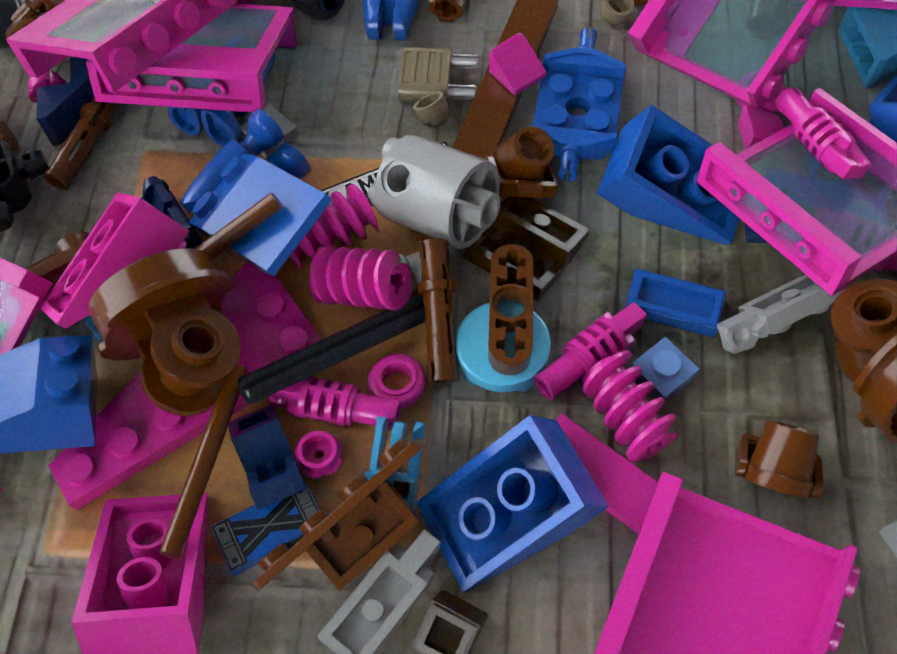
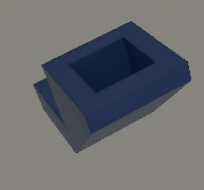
M70 56V83L37 87L36 119L52 146L61 145L68 138L81 117L79 110L83 104L90 103L94 97L86 65L88 59Z
M273 404L230 421L228 425L230 438L246 472L250 494L257 509H261L306 489Z

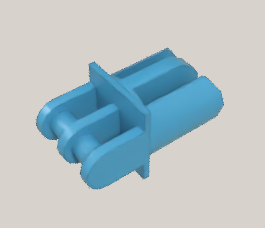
M377 416L370 468L364 473L368 480L385 467L378 458L385 452L389 425L387 417ZM394 422L389 448L401 438L407 443L408 423ZM415 423L411 443L419 437L424 442L426 423ZM423 449L408 461L407 469H403L402 466L388 478L395 489H397L398 481L410 483L408 496H401L414 511L416 509L419 482L422 475H419Z

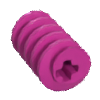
M354 184L349 185L346 188V198L338 191L330 195L332 199L331 207L327 206L290 255L298 270L303 268L302 254L304 253L313 260L318 247L331 246L335 249V239H339L348 248L351 246L350 233L353 231L364 241L367 239L366 225L369 224L379 233L373 209L367 197L358 186Z
M331 246L320 247L315 253L311 264L309 289L312 298L317 303L324 302L329 305L341 304L343 306L355 305L361 308L370 306L375 309L387 308L396 311L402 309L407 304L412 293V272L407 264L401 263L398 253L394 250L388 249L381 252L378 249L365 251L362 248L349 250L346 247L334 249Z
M623 350L602 359L582 377V382L584 383L583 392L589 399H595L594 409L599 414L606 415L604 418L606 427L609 430L617 431L615 434L616 442L620 446L628 447L626 451L628 460L631 463H639L658 454L677 440L679 433L670 434L668 431L677 420V417L674 413L662 417L657 415L665 405V400L659 397L647 401L646 397L655 386L651 381L636 385L635 381L642 375L643 369L640 365L625 369L624 366L631 360L633 355L629 350Z

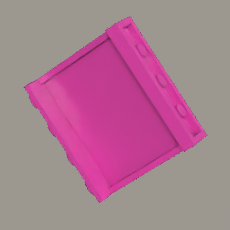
M662 471L594 654H826L827 651L834 653L841 641L845 625L844 620L837 618L843 597L847 599L852 597L860 577V567L853 565L858 548L848 545L842 550H838L683 489L681 488L683 479Z

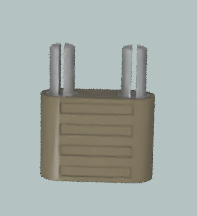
M404 47L399 78V102L416 103L425 95L437 91L443 93L447 103L449 99L473 100L477 92L475 85H450L451 68L477 69L479 66L478 55L452 54V49Z

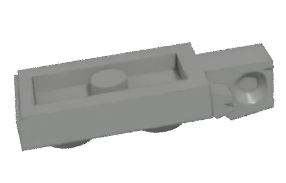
M806 274L739 306V314L717 324L723 344L722 347L733 354L754 348L758 338H766L768 334L785 332L792 327V323L808 315L827 311L830 305L835 302L836 298L847 287L831 296Z
M424 529L407 551L399 545L391 552L386 551L321 630L317 638L335 654H377L429 589V584L435 577V573L428 569V567L440 553L441 542Z

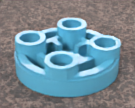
M508 301L501 302L497 307L499 312L507 317L519 316L525 310L523 305ZM490 303L481 305L471 311L461 322L456 334L457 361L464 379L468 383L495 392H525L530 390L535 385L534 377L546 368L550 355V335L543 320L533 311V348L531 362L527 369L517 375H504L494 370L488 359ZM506 332L505 357H515V332Z

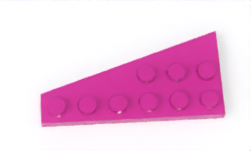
M245 263L232 276L235 282L234 288L226 293L220 306L224 312L222 315L233 324L240 338L241 353L237 364L246 367L248 373L321 340L276 275L271 276ZM140 371L96 416L95 446L65 448L48 467L68 505L77 511L204 433L213 407L203 413L190 416L168 413L157 407L147 397L142 387ZM241 394L233 414L250 405L245 402Z

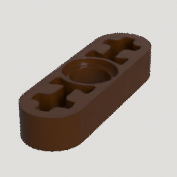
M507 244L499 247L491 258L488 359L490 365L497 372L504 375H517L527 369L532 356L533 257L523 246ZM507 263H516V284H507ZM511 299L520 302L525 310L519 316L507 317L501 314L497 307L501 302ZM506 332H515L516 353L514 358L505 357Z

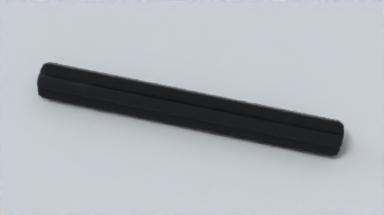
M417 295L409 299L402 309L382 311L239 377L237 383L241 396L247 404H253L424 323L423 296Z

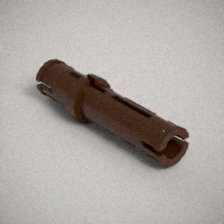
M93 97L90 103L83 104L79 110L80 119L64 141L48 170L43 174L44 179L48 183L62 190L69 189L73 178L89 156L102 132L108 131L113 124L112 116L120 103L96 102L95 97ZM100 107H104L94 125L90 126ZM83 139L84 141L72 160H68L78 142Z
M443 238L425 239L418 243L422 270V282L418 283L419 295L423 296L429 383L459 381L452 293L456 291V284L454 280H451L449 268V241Z

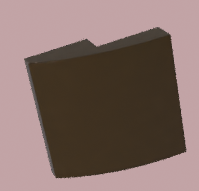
M507 197L500 203V209L494 223L483 232L475 243L465 248L463 258L491 274V258L499 247L507 244L523 246L533 257V299L538 302L576 255L588 237L590 229L534 198ZM507 263V284H516V263Z

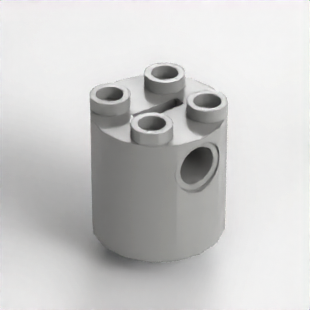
M406 135L401 139L391 137L386 141L382 149L383 161L378 169L376 181L369 188L367 195L370 205L377 208L379 215L431 238L447 239L449 245L458 249L470 247L494 223L500 209V177L497 167L491 161L417 135Z

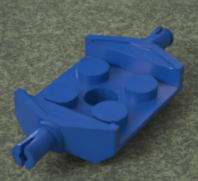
M588 28L580 32L579 48L544 54L543 67L547 73L546 77L541 79L532 126L541 128L551 137L555 147L554 155L559 156V160H561L558 177L562 181H565L567 171H569L568 182L576 180L578 162L581 159L601 160L611 154L617 139V126L626 64L595 49L598 34L592 28L589 38L587 37ZM572 108H581L585 110L587 114L582 116H575L570 114L568 110Z

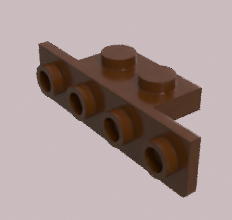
M419 437L410 445L403 438L398 440L378 458L385 467L370 480L363 473L358 475L338 493L344 500L338 508L329 515L322 507L298 528L304 535L298 543L289 549L282 542L258 563L264 572L252 582L258 591L261 590L306 551L340 592L418 524L421 518L390 483L388 478L426 446L423 440Z

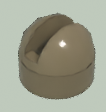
M603 0L600 8L603 20L611 25L623 23L629 18L634 9V0Z
M440 91L425 95L413 106L418 119L428 127L444 124L450 112L448 103Z

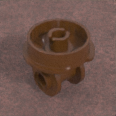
M192 248L173 249L153 254L121 269L95 291L88 305L89 314L103 340L98 345L101 357L117 361L142 358L141 383L144 392L157 407L168 413L190 416L209 410L216 402L223 380L235 369L241 353V343L237 330L222 315L224 312L220 306L226 293L234 288L235 282L232 276L224 271L217 270L206 252Z
M887 279L866 280L844 290L836 298L832 306L831 323L833 331L838 338L836 346L837 361L845 376L854 382V392L861 396V412L857 416L864 427H877L890 441L897 443V282Z

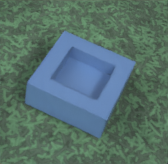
M666 337L630 365V368L638 365L641 366L643 373L637 381L640 384L651 381L655 387L650 394L655 399L662 397L665 402L695 379L700 370Z

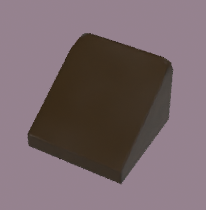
M441 590L431 600L411 647L423 654H469L488 614L455 595Z

